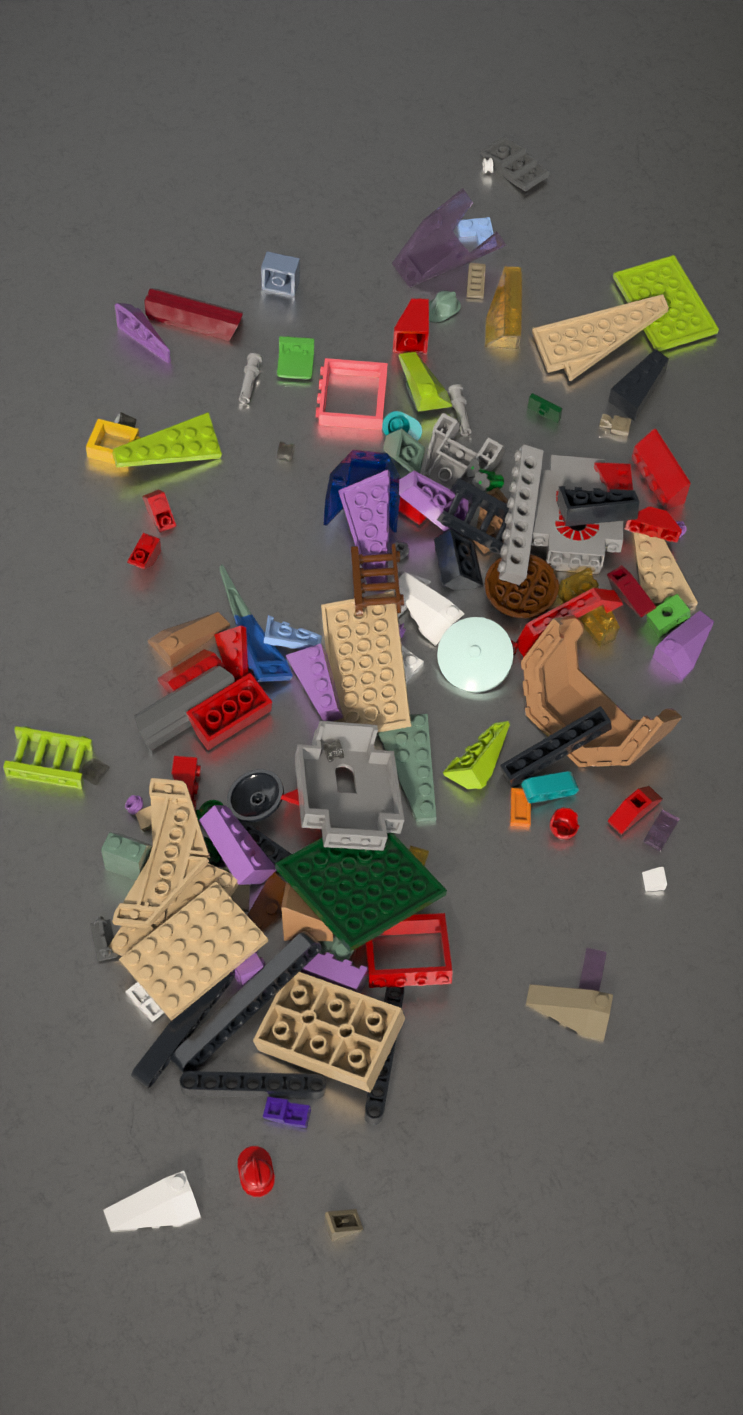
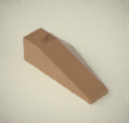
M219 612L164 629L150 638L148 643L170 667H173L214 638V634L227 629L230 623Z

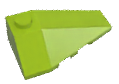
M416 352L399 354V359L418 412L451 407L452 404L447 390Z
M508 721L493 723L478 737L479 741L465 748L466 753L461 758L455 757L443 771L444 776L467 789H481L486 786L494 771L510 723Z

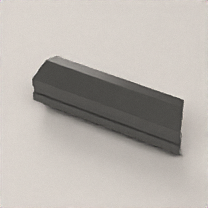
M214 666L134 715L139 733L146 746L152 751L191 727L192 725L186 712L235 682L233 675L221 666Z

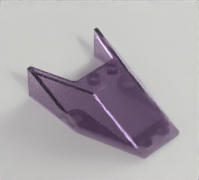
M463 188L420 223L392 262V265L410 288L507 246L497 231L471 252L456 237L454 229L473 203Z

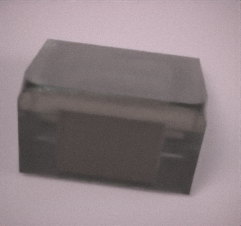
M120 412L115 418L114 423L135 428L137 419Z
M93 758L83 765L81 773L85 780L97 785L110 767Z

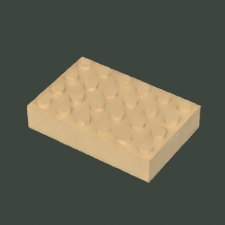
M299 972L277 992L253 1042L260 1052L371 1093L404 1023L405 1017L402 1008Z

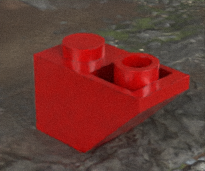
M158 489L142 496L147 511L159 532L176 526L163 491Z
M143 533L127 563L142 569L153 566L161 552L160 538Z

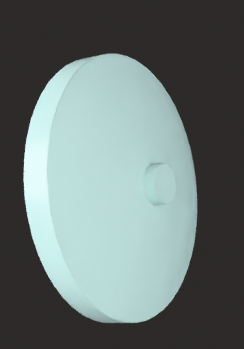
M482 617L465 618L450 626L440 640L437 653L440 670L447 681L460 690L472 693L485 692L498 686L509 674L514 656L512 643L506 631L496 622Z

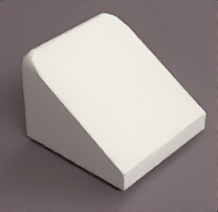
M664 867L642 872L645 892L665 890L667 881Z

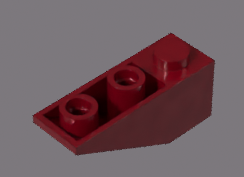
M623 565L607 574L612 590L640 618L656 609L655 604Z

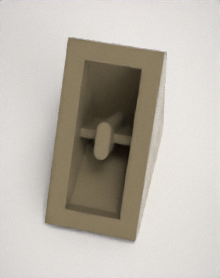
M356 1209L328 1211L325 1213L324 1222L331 1242L364 1230Z

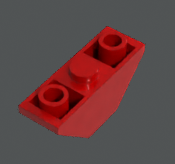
M650 506L638 511V518L626 521L624 527L625 530L633 533H640L676 543L682 532V529L668 511Z
M650 786L638 788L622 802L607 822L622 835L658 805L663 798Z

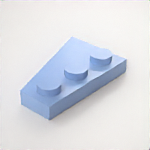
M268 615L264 643L301 650L321 644V635L303 628H292L289 626L290 623L285 621L282 623L276 622L274 617Z

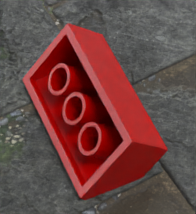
M654 429L634 446L632 460L639 467L642 477L648 481L651 491H654L659 504L663 505L665 510H669L685 504L691 482L657 429Z
M249 673L190 709L186 714L197 737L205 748L210 750L271 712L272 701L253 675Z

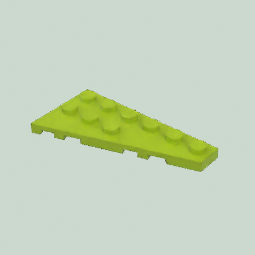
M209 412L116 447L112 452L116 468L219 459L222 455Z

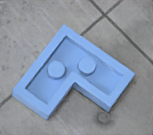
M490 217L457 220L459 237L476 236L479 248L495 247L496 242Z

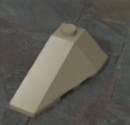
M530 984L526 1005L547 1017L557 1020L562 1026L573 1029L582 1037L604 1041L613 994L586 989Z

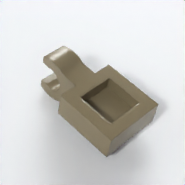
M602 414L599 427L610 428V433L628 437L631 419L614 415L612 419L609 415Z

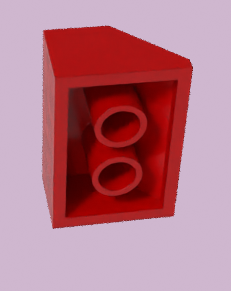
M203 649L157 679L168 694L214 666H221L225 670L226 666L214 652Z

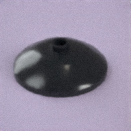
M265 769L249 771L240 776L230 787L227 795L228 808L237 819H242L246 822H258L266 819L279 808L282 802L281 796L284 795L283 783L272 771Z

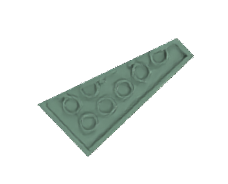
M410 714L411 727L378 732L377 736L385 751H394L400 787L405 793L416 822L436 821L428 714Z

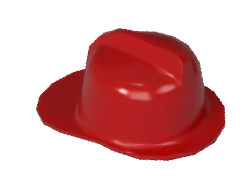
M250 1146L245 1148L238 1157L237 1166L240 1183L247 1194L253 1197H262L272 1190L275 1183L271 1157L262 1147Z

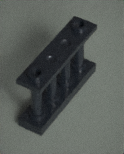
M458 478L450 491L455 493L448 512L443 511L438 516L437 521L441 522L443 526L450 527L489 548L491 552L500 554L501 548L504 545L502 536L507 525L505 517L509 512L507 504ZM462 498L471 502L464 521L454 516ZM478 506L487 511L480 530L470 525ZM494 515L503 520L496 538L486 534Z

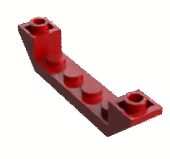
M592 588L528 622L516 641L518 644L517 648L524 658L553 618L573 615L579 618L599 606H602L605 612L609 613L622 606L623 603L614 590Z

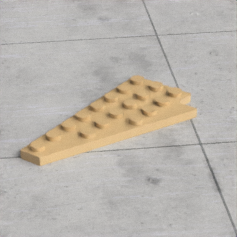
M662 294L533 328L532 334L547 372L565 369L568 379L571 381L667 313L669 307Z

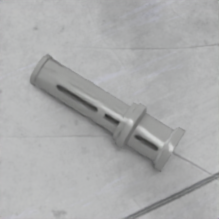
M257 353L248 354V363L244 367L245 378L239 401L245 404L250 402L254 381L260 372L259 365L263 361L262 356Z
M455 384L448 388V393L452 398V407L456 411L460 433L466 436L472 432L465 407L467 401L463 396V386Z

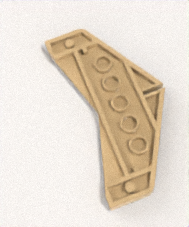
M151 778L149 785L152 823V849L150 857L124 902L120 903L114 912L112 920L114 925L138 928L152 926L209 862V852L187 785L183 781Z

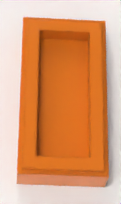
M511 788L510 826L530 827L531 803L527 802L522 788Z

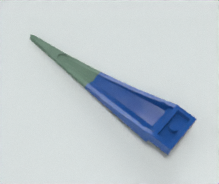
M221 564L219 569L237 627H246L248 665L253 670L257 682L290 680L293 675L287 660L274 645L264 643L265 632L249 611L226 569Z

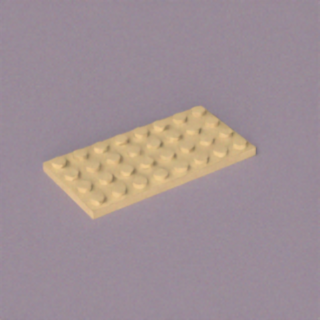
M391 591L365 597H395V592ZM355 599L321 605L326 653L343 714L342 719L333 722L377 725L378 732L411 727L396 604L366 606L367 608H363V616H356Z

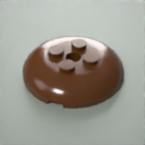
M529 555L527 578L520 585L499 579L500 572L498 571V566L502 557L496 560L486 573L484 583L486 595L491 604L505 615L514 618L536 617L546 612L556 601L559 591L558 579L554 574L553 568L537 556Z

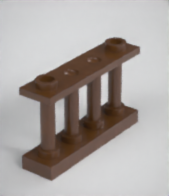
M392 544V553L375 555L359 554L358 546L351 547L356 616H363V608L374 605L396 604L397 613H401V605H404V595L400 594L397 562H400V551H396L395 544ZM393 561V568L365 570L360 568V565L367 562ZM394 575V582L371 584L361 582V579H364V577ZM394 589L396 595L395 597L380 598L362 597L365 591Z

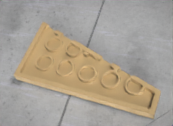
M632 532L638 583L655 606H659L667 597H673L676 594L679 595L687 606H697L698 602L665 540Z

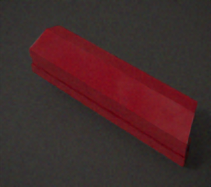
M150 288L148 295L144 299L145 314L148 319L229 341L233 336L243 315L242 311L161 289Z

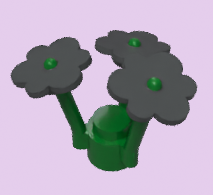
M475 458L471 459L470 465L467 467V477L474 478L472 484L484 492L491 491L497 487L499 489L503 487L504 478L502 475H496L494 471L481 469L480 461Z

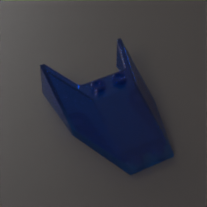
M352 450L337 465L329 476L323 525L327 526L341 510H344L339 490L389 470V526L394 533H397L401 498L399 495V480L401 477L389 454Z

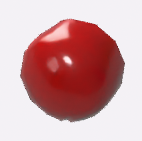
M566 807L557 809L549 822L552 834L559 839L565 840L574 837L580 827L577 821V813Z

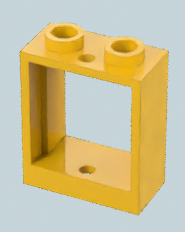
M98 419L86 445L87 457L115 464L112 454L113 449L100 446L105 433L127 438L129 442L141 438L139 436V429Z

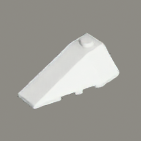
M404 572L398 578L400 594L404 595V604L407 605L411 612V617L417 622L422 635L436 646L446 630L454 623L460 621L464 613L450 600Z
M184 1171L164 1178L103 1210L111 1231L143 1227L157 1228L169 1225L181 1226L201 1217Z

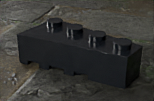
M655 349L611 388L608 402L635 421L647 399L650 398L654 388L666 372L669 358Z
M559 486L557 504L565 526L628 521L638 518L640 502L635 490L611 489L610 492H605L601 488H593V491L582 490V487H575L574 490L565 489V486Z

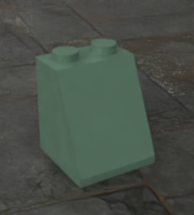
M109 832L101 848L105 869L137 880L150 857L152 845L123 834Z

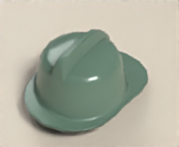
M440 291L429 302L430 322L444 321L459 312L461 304L456 297L455 291Z

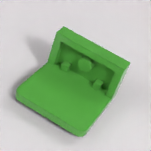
M280 336L277 376L282 378L311 379L314 360V339Z

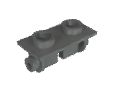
M102 916L97 917L94 923H90L97 961L116 958L118 955L112 952L111 947H108L114 938L111 920H105Z

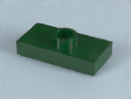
M534 393L529 396L527 408L556 423L560 421L563 408Z

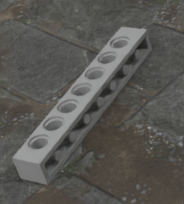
M525 444L519 450H516L514 454L516 462L511 473L513 481L509 487L511 497L507 502L509 512L505 517L507 525L502 536L504 539V545L500 551L502 560L498 566V571L500 572L499 579L520 585L527 578L544 450Z

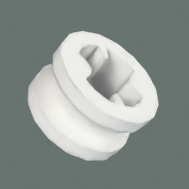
M483 158L484 174L488 171L493 173L492 158H489V160Z

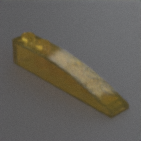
M504 266L486 317L485 347L519 349L522 318L521 267Z

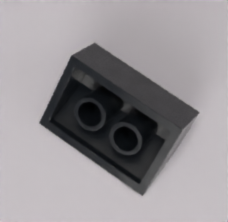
M452 529L447 530L434 539L438 566L444 586L455 591L484 586L474 540Z

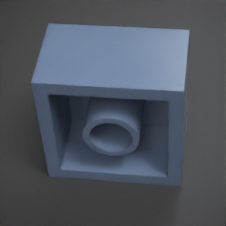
M266 252L261 266L262 290L295 297L300 282V258Z

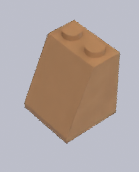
M286 883L281 907L284 941H292L303 931H307L317 941H333L334 934L289 883Z

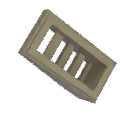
M469 263L468 298H484L485 264Z

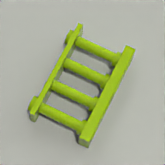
M15 726L16 738L20 740L14 760H5L3 768L6 776L78 789L83 788V775L79 773L84 751H93L92 739L85 736L76 737L35 730L28 726ZM27 741L39 742L33 763L30 765L22 763ZM46 744L58 746L53 765L50 768L40 766ZM66 747L77 749L72 769L69 771L60 770Z

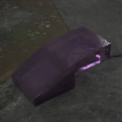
M662 810L643 842L661 852L680 819Z
M586 948L578 988L594 991L600 990L607 952Z

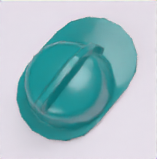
M393 411L383 419L382 430L385 435L403 429L416 441L421 438L422 426L415 418L403 412Z

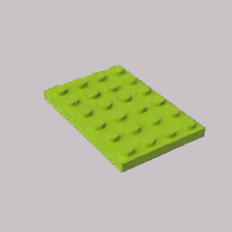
M675 255L613 274V279L627 303L664 295L669 307L668 312L643 329L654 349L659 352L718 334L719 328Z

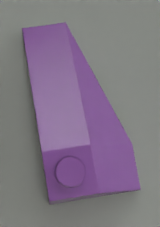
M116 303L117 327L167 363L171 362L170 350L143 312L131 304Z
M698 611L656 646L653 659L682 681L694 669L714 621L702 611Z

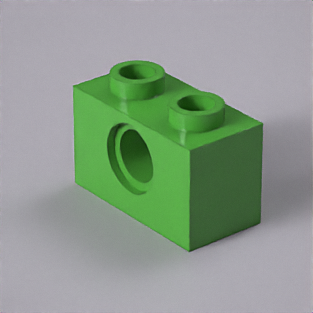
M678 594L673 597L669 596L662 604L656 606V609L646 614L647 622L660 638L690 618V609ZM669 612L672 615L664 616L663 614Z

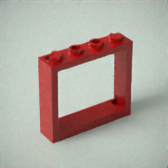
M445 913L412 915L378 935L440 933L444 966L375 970L371 939L365 943L369 988L452 984V963Z

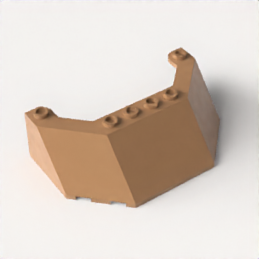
M574 615L553 618L521 661V668L524 670L523 690L527 703L525 708L526 716L544 734L550 736L601 706L611 720L612 729L567 756L578 767L631 765L669 734L682 719V716L674 709L667 708L654 719L643 716L642 719L632 720L579 669L577 641L584 632L582 622Z

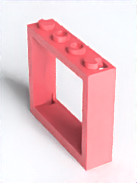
M325 358L324 366H321L320 376H323V379H319V390H321V393H318L317 404H320V407H316V418H319V425L382 430L388 363ZM329 374L378 377L379 387L376 416L325 412Z

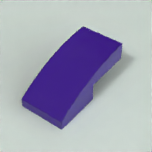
M267 1097L263 1118L285 1125L307 1128L312 1108L310 1105L290 1103L287 1099Z

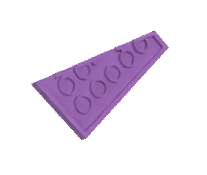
M386 470L339 490L355 546H358L359 554H388L390 471ZM388 561L367 562L361 566L364 570L388 568ZM388 575L365 577L367 584L388 582Z

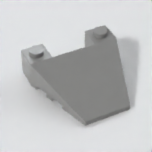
M442 413L433 427L422 475L451 489L458 478L472 484L474 478L467 477V467L473 458L480 461L481 469L487 471L495 469L505 454L504 446L487 438L479 453L468 449L453 440L460 429L458 421Z

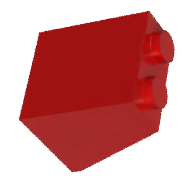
M411 298L394 327L393 353L416 352L417 354H427L429 299Z

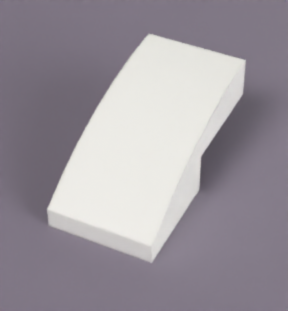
M138 982L125 992L152 1023L164 1014Z

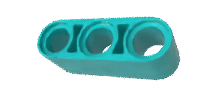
M571 771L532 777L521 783L528 803L569 797L579 791Z

